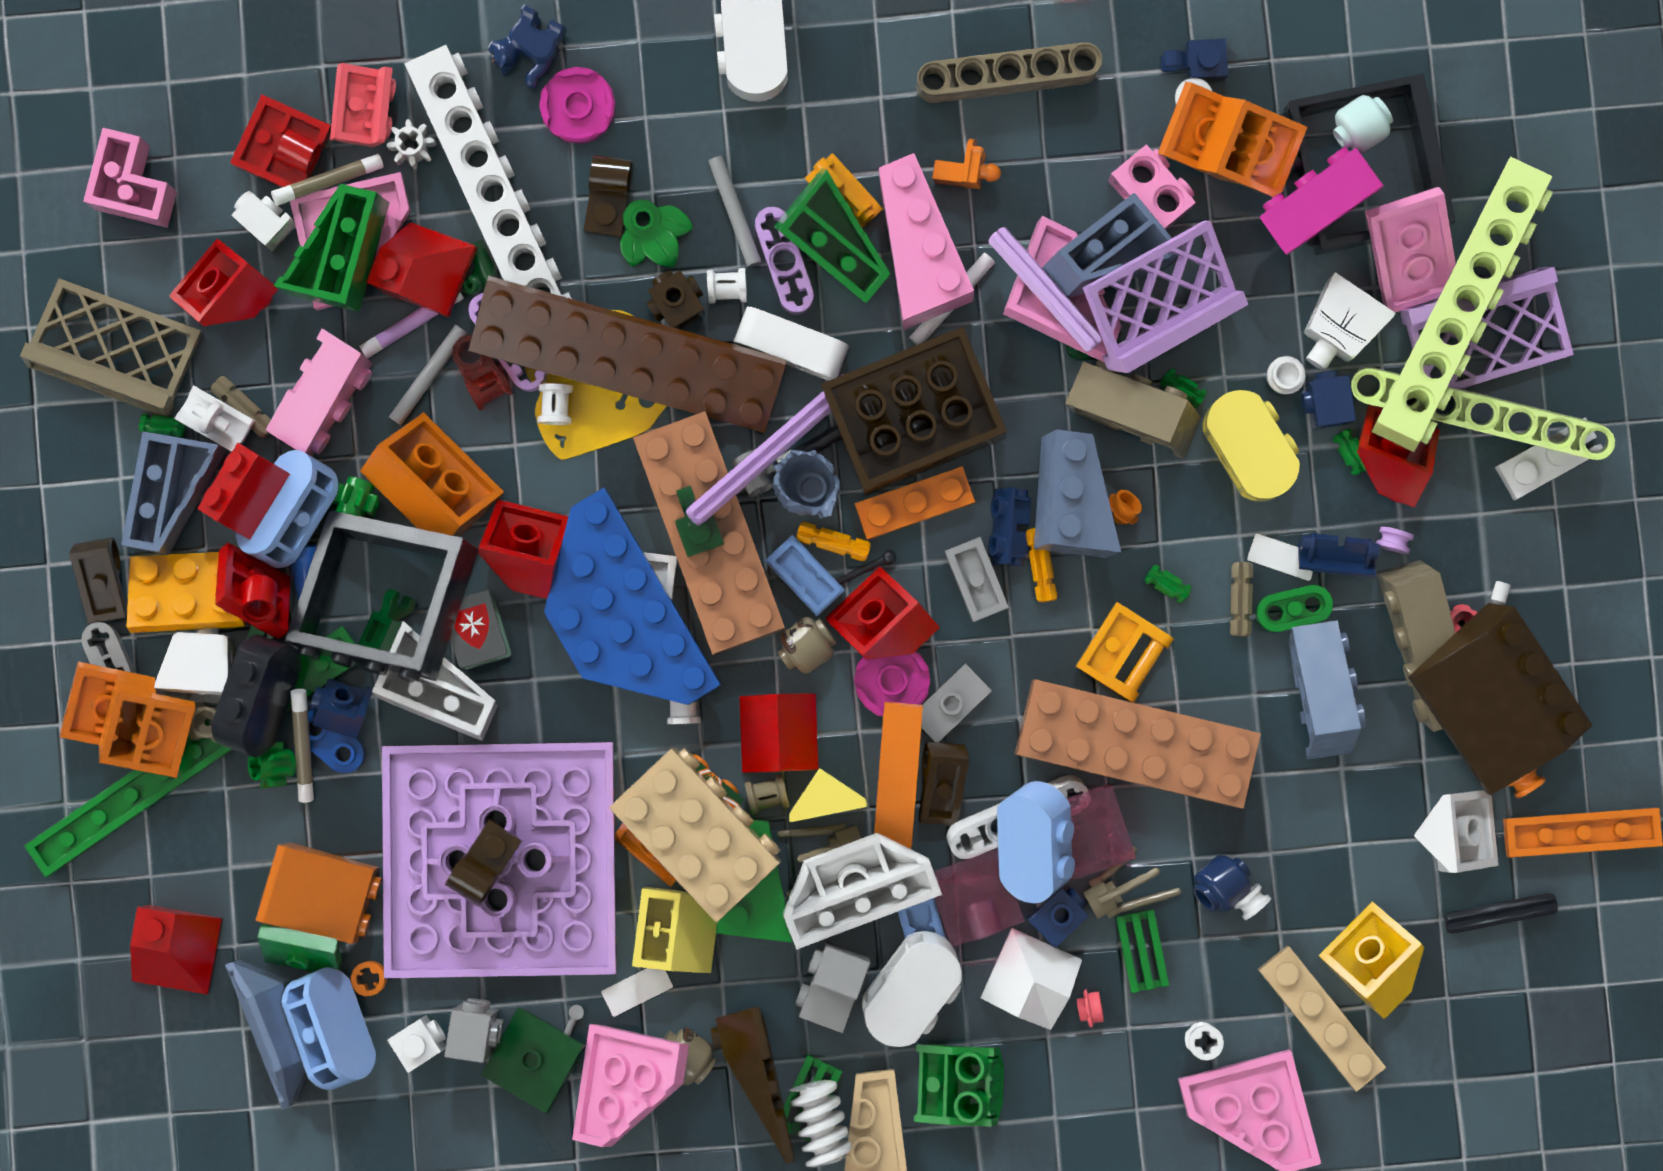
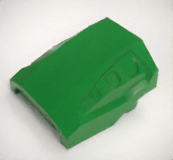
M916 1044V1052H919L918 1110L917 1114H914V1122L942 1125L996 1126L1003 1107L1004 1062L1000 1047Z

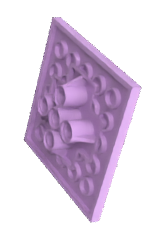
M614 742L382 746L384 978L604 975L617 973L615 814L609 808L614 803ZM495 810L505 815L507 820L505 829L523 840L491 889H501L507 895V905L502 910H496L490 906L488 895L481 906L478 907L445 886L449 875L453 871L449 864L450 855L455 850H460L466 854L486 825L488 816ZM532 849H539L546 857L545 866L539 871L529 868L526 862V856Z

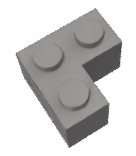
M825 942L823 950L816 947L808 967V972L814 974L810 986L802 984L795 1002V1006L801 1008L799 1017L843 1033L855 999L857 1000L870 964L869 957L829 942Z

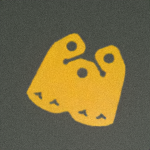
M613 310V311L620 312V313H623V314L631 315V314H629V313H627V312H624V311H622V310ZM525 367L527 377L531 382H534L536 380L534 373L537 370ZM547 373L545 383L573 386V392L569 394L568 416L572 418V424H537L548 448L556 457L565 460L645 432L655 423L666 406L654 403L652 407L645 408L640 405L639 398L628 395L624 402L625 408L619 410L616 408V402L620 401L622 393ZM540 392L536 402V420L542 414V392ZM555 434L566 437L564 448H561L560 440L555 438Z

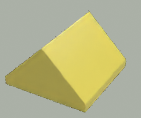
M819 768L791 810L789 818L790 822L867 807V803L863 796Z

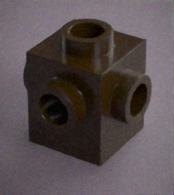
M668 270L651 281L653 287L649 288L648 292L652 300L646 304L657 322L664 319L668 326L681 330L706 315L702 304L698 300L699 297L703 296V293L692 275L685 278L681 270L674 274L671 270ZM677 295L681 297L677 302L669 301L672 296Z

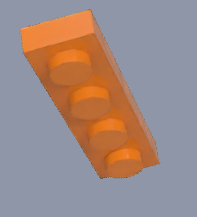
M1660 808L1503 819L1506 857L1663 846Z

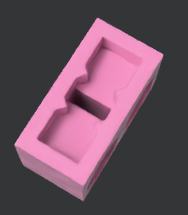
M1146 144L1112 172L1108 182L1124 200L1135 193L1163 228L1167 230L1192 209L1196 203L1192 198L1194 192L1182 178L1176 180L1167 169L1170 167V164L1165 156L1157 154L1159 151L1157 149L1152 151ZM1139 166L1145 167L1151 172L1152 180L1147 183L1138 182L1133 177L1132 170ZM1162 195L1172 197L1176 202V210L1172 212L1161 210L1157 204V198Z

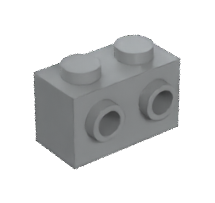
M468 998L467 1001H463V1004L461 1003L452 1009L444 1057L484 1063L492 1055L493 1046H496L497 1042L500 1043L504 1020L498 1019L499 1009L490 1008V1001Z

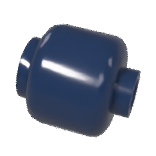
M1218 855L1194 876V895L1207 910L1211 912L1215 910L1228 912L1250 893L1251 883L1248 878L1251 875L1250 870L1239 858L1231 859L1226 855Z

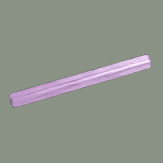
M821 392L687 508L686 514L695 525L704 523L826 417L831 410L824 392Z

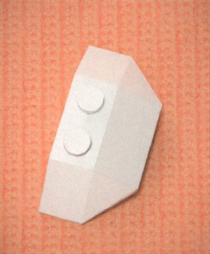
M875 833L804 860L783 911V916L795 947L799 949L942 895L929 858L879 833Z

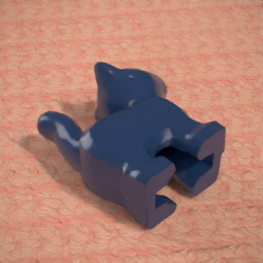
M523 5L521 17L511 28L508 36L501 40H493L488 47V51L491 54L493 64L501 69L504 76L516 65L519 54L526 56L532 61L534 67L525 76V86L533 89L537 85V80L546 73L556 59L558 46L567 30L565 26L552 19L548 23L547 30H538L537 26L541 22V19L538 17L539 13Z

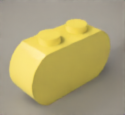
M1237 390L1224 394L1209 407L1203 419L1202 432L1241 496L1251 501H1269L1285 493L1296 481L1300 462L1296 457L1299 449L1288 433L1282 434L1276 424L1279 421V416L1269 401L1263 402L1261 397L1253 392Z

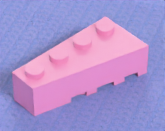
M910 154L879 167L880 186L903 330H906L973 302L974 289L915 154Z

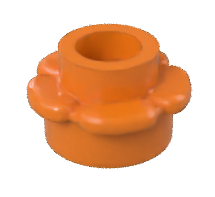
M1119 490L1116 494L1114 493L1109 496L1108 499L1115 523L1119 525L1127 523L1133 525L1138 521L1137 515L1142 511V505L1133 493L1127 490Z

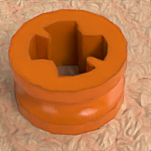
M1537 768L1508 785V787L1512 786L1515 788L1514 796L1516 799L1529 794L1546 781L1544 776L1536 774Z
M366 961L357 965L351 974L352 987L362 996H373L380 993L388 981V978H384V966L376 961ZM364 968H370L372 974L378 973L379 982L373 983L376 986L374 989H369L367 983H360L359 975L365 974Z

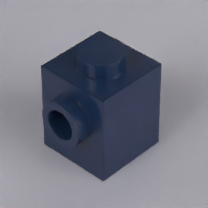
M1337 371L1314 374L1315 380L1305 385L1306 391L1301 392L1304 414H1310L1312 430L1350 425L1356 421L1349 375L1338 377Z
M1070 887L1066 892L1060 888L1043 901L1026 919L1056 948L1089 915L1082 909L1087 903Z

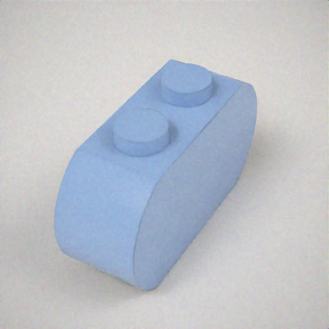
M292 450L281 455L274 463L290 473L251 539L249 540L236 532L237 544L242 551L274 568L289 566L297 560L338 491V479L335 472L330 467L299 450Z
M1035 781L1027 783L1003 800L997 807L999 879L1006 890L1017 899L1027 903H1040L1048 899L1072 878L1075 868V860L1072 857L1074 824L1071 822V806L1066 797L1057 788L1044 782Z
M327 967L290 982L283 993L282 1007L308 1079L319 1088L333 1090L369 1075L375 1064L376 1051L350 979L341 971Z

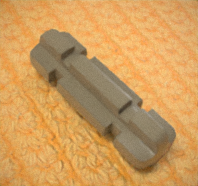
M221 376L210 388L211 392L219 400H225V404L255 420L251 429L263 439L268 437L271 433L266 431V428L271 419L266 414L262 415V410L241 390H235L236 386L228 378Z
M1235 562L1231 568V578L1234 579V583L1231 584L1230 614L1233 615V620H1230V634L1237 637H1247L1252 633V620H1249V615H1252L1253 584H1250V579L1253 578V564L1250 562Z

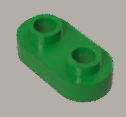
M1309 585L1264 597L1256 607L1255 616L1258 624L1268 632L1286 631L1292 629V627L1324 621L1332 612L1333 600L1325 588L1318 585ZM1308 598H1314L1317 601L1318 607L1315 612H1310L1306 609L1305 602ZM1272 606L1279 608L1281 616L1277 621L1271 620L1268 616V610Z

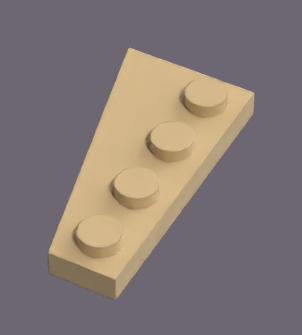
M894 1069L856 1073L848 1141L851 1142L852 1149L846 1153L844 1171H907Z

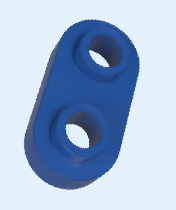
M317 710L308 711L309 727L314 722ZM323 728L318 736H313L309 732L310 750L338 773H352L363 765L366 751L363 743L358 738L355 739ZM342 747H347L351 752L350 758L345 762L341 761L338 757V751Z

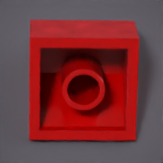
M237 443L233 451L225 459L224 465L216 479L206 490L203 500L197 509L250 540L290 473L246 446Z

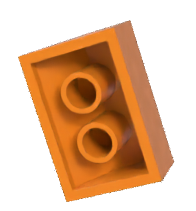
M422 413L378 444L360 470L417 529L461 537L504 493L425 413Z

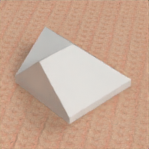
M1485 790L1443 795L1414 834L1419 842L1437 859L1438 871L1458 873L1499 866L1492 795H1488Z
M1011 927L980 998L1018 1018L1051 1030L1070 998L1082 959Z

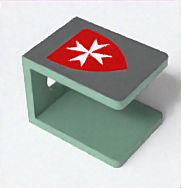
M484 590L463 597L450 638L460 668L471 669L512 655L494 592L490 590Z

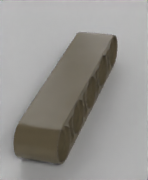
M1082 42L931 61L925 63L920 68L917 74L916 90L922 100L928 103H940L1084 85L1096 78L1102 65V54L1097 46ZM1079 56H1086L1091 59L1094 68L1089 71H1081L1075 66L1074 59ZM1041 61H1049L1054 64L1056 72L1053 75L1044 76L1039 73L1036 65ZM1011 65L1016 68L1019 76L1011 81L1005 80L1000 76L998 70L1002 66ZM967 70H974L978 72L982 80L976 85H968L961 79V74ZM931 74L941 77L944 85L940 89L931 90L924 85V78Z

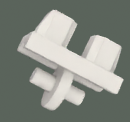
M195 386L192 387L185 404L174 418L230 451H233L237 443H243L255 420Z

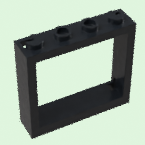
M1424 74L1291 100L1287 103L1284 113L1280 115L1302 124L1301 117L1341 109L1361 95L1369 96L1372 99L1378 97L1381 100L1404 96L1424 191L1440 187L1445 195L1449 225L1451 226L1456 222ZM1305 135L1291 168L1292 173H1298L1299 179L1312 170ZM1324 229L1307 241L1308 246L1314 247L1315 255L1371 244L1369 230L1327 239Z
M329 510L286 641L299 648L298 653L300 655L310 657L313 660L319 661L322 655L331 657L330 661L332 663L347 668H353L354 663L365 665L364 669L377 675L386 676L388 671L397 672L399 678L412 683L414 681L419 682L420 678L437 681L478 549L461 537ZM348 538L445 558L414 657L315 635Z

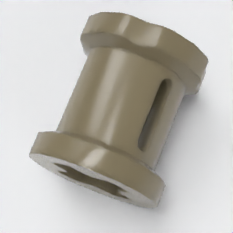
M782 774L776 775L775 780L758 784L745 782L752 816L758 815L759 810L780 805L783 808L790 807Z

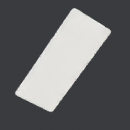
M1255 534L1247 558L1248 561L1307 581L1311 580L1313 571L1299 569L1298 547Z
M646 968L602 990L601 993L612 1015L615 1017L671 989L673 985L665 970Z

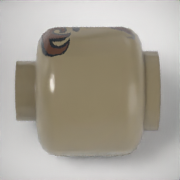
M804 617L780 634V643L783 648L777 652L789 670L797 667L800 672L809 674L832 659L834 655L832 647L837 643L820 618L814 621L810 617Z
M688 1027L680 1029L675 1034L672 1031L667 1032L662 1039L689 1044L684 1083L682 1085L687 1086L693 1082L697 1085L700 1084L715 1064L716 1059L712 1057L713 1046Z

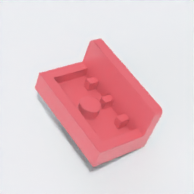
M346 63L337 65L330 140L374 148L383 144L385 139L389 138L392 128V118L388 116L389 102L393 100L396 90L395 79H392V68L384 66L378 70Z

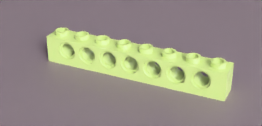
M1509 158L1372 430L1373 433L1412 452L1415 451L1420 441L1425 444L1428 443L1437 426V423L1431 421V418L1436 408L1444 411L1454 390L1447 386L1453 374L1461 377L1471 356L1464 354L1470 341L1475 344L1478 343L1487 325L1481 318L1486 308L1494 311L1504 291L1497 286L1503 275L1508 278L1511 277L1520 259L1514 252L1519 242L1527 245L1537 225L1530 220L1535 210L1543 213L1553 191L1546 189L1552 178L1551 175L1515 158ZM1510 201L1517 202L1523 207L1524 212H1512L1506 203ZM1490 235H1502L1507 240V245L1499 246L1494 244L1490 239ZM1477 266L1485 267L1490 272L1491 278H1479L1474 273L1473 268ZM1460 299L1469 300L1474 305L1475 310L1465 312L1458 307L1456 301ZM1443 332L1454 334L1458 339V344H1445L1441 340L1440 334ZM1426 365L1436 366L1441 371L1442 377L1438 379L1428 377L1424 373L1423 367ZM1410 398L1419 399L1424 404L1425 411L1414 412L1410 410L1406 400Z

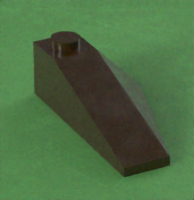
M758 1006L715 1018L717 1027L710 1028L715 1051L722 1049L725 1060L787 1164L795 1162L763 1009Z

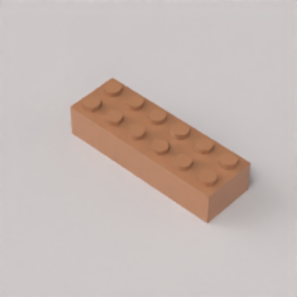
M706 412L698 413L633 437L712 655H718L785 630L736 495L714 513L724 545L687 557L675 520L681 519L685 515L676 490L691 486L697 501L728 474Z
M1034 679L1031 681L1014 755L1244 809L1261 733Z

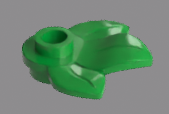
M635 200L628 204L623 212V224L626 230L620 241L621 253L632 267L638 265L646 256L658 265L674 267L679 254L676 237L690 232L693 229L692 223L686 214L674 206L657 207L648 200ZM641 211L646 212L649 216V221L644 226H639L636 223V215Z

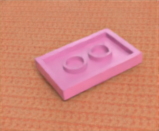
M1440 187L1367 210L1366 217L1383 305L1393 312H1398L1438 299L1456 265L1445 195Z

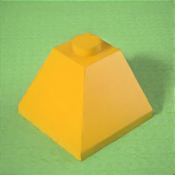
M1372 901L1327 946L1319 957L1359 998L1385 1019L1412 992L1424 946Z

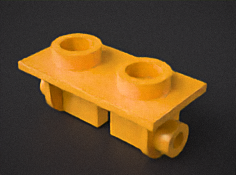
M833 153L826 159L824 157L813 166L814 170L804 178L810 183L821 168L827 169L862 228L883 210L879 203Z

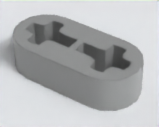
M96 622L85 628L81 641L90 664L111 668L108 662L111 659L116 668H123L124 671L135 673L122 639L115 627L107 623ZM97 630L101 633L109 634L110 639L105 641L109 654L105 655L101 646H93L92 640L97 638Z

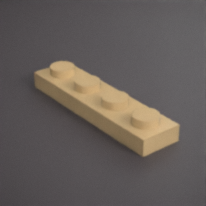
M1289 946L1284 947L1257 969L1354 1091L1357 1092L1386 1068Z

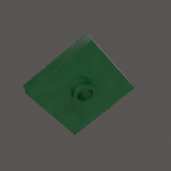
M518 1007L481 1076L542 1112L549 1113L586 1044L526 1009Z

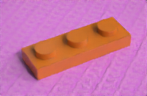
M962 466L857 502L854 505L866 540H870L974 504L975 500Z

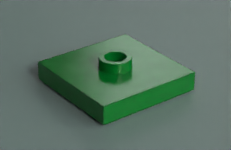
M267 924L260 926L257 938L264 962L309 972H315L327 967L342 971L343 963L337 939Z

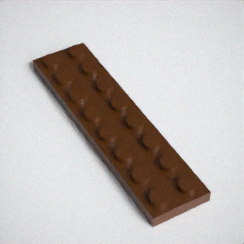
M488 276L468 350L690 413L698 414L705 411L708 418L765 433L786 366V359L492 276Z

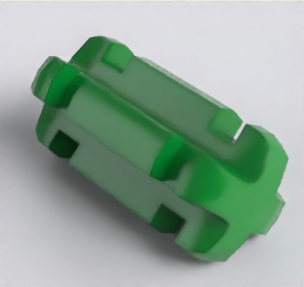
M1169 369L1161 380L1160 385L1163 388L1169 386L1188 395L1186 399L1193 403L1192 406L1194 408L1199 407L1207 395L1206 389H1198V384L1183 374L1177 375L1175 369Z
M142 413L139 420V431L141 433L144 431L185 438L187 426L176 421L174 417L153 414L150 417L148 413Z
M1349 428L1335 435L1333 442L1339 444L1340 447L1337 449L1346 465H1351L1353 468L1351 473L1355 476L1366 471L1357 453L1359 441L1357 437L1353 439L1351 434L1354 432Z
M1158 565L1152 566L1145 577V582L1148 585L1150 583L1154 584L1153 588L1170 598L1176 597L1178 603H1183L1191 592V585L1182 584V579L1167 570L1162 572L1159 570L1160 566Z

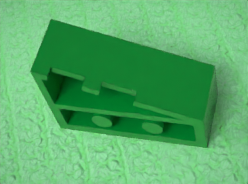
M821 168L774 227L863 302L867 303L890 275V272L857 221L850 206L843 198L828 170Z
M340 184L315 221L314 225L316 227L303 247L299 246L294 254L296 258L284 276L278 278L274 287L291 296L360 312L367 287L366 281L373 265L390 202L377 192Z
M753 819L754 823L750 827L759 837L766 834L773 840L769 821ZM778 865L717 922L716 934L793 943L783 916L786 901Z

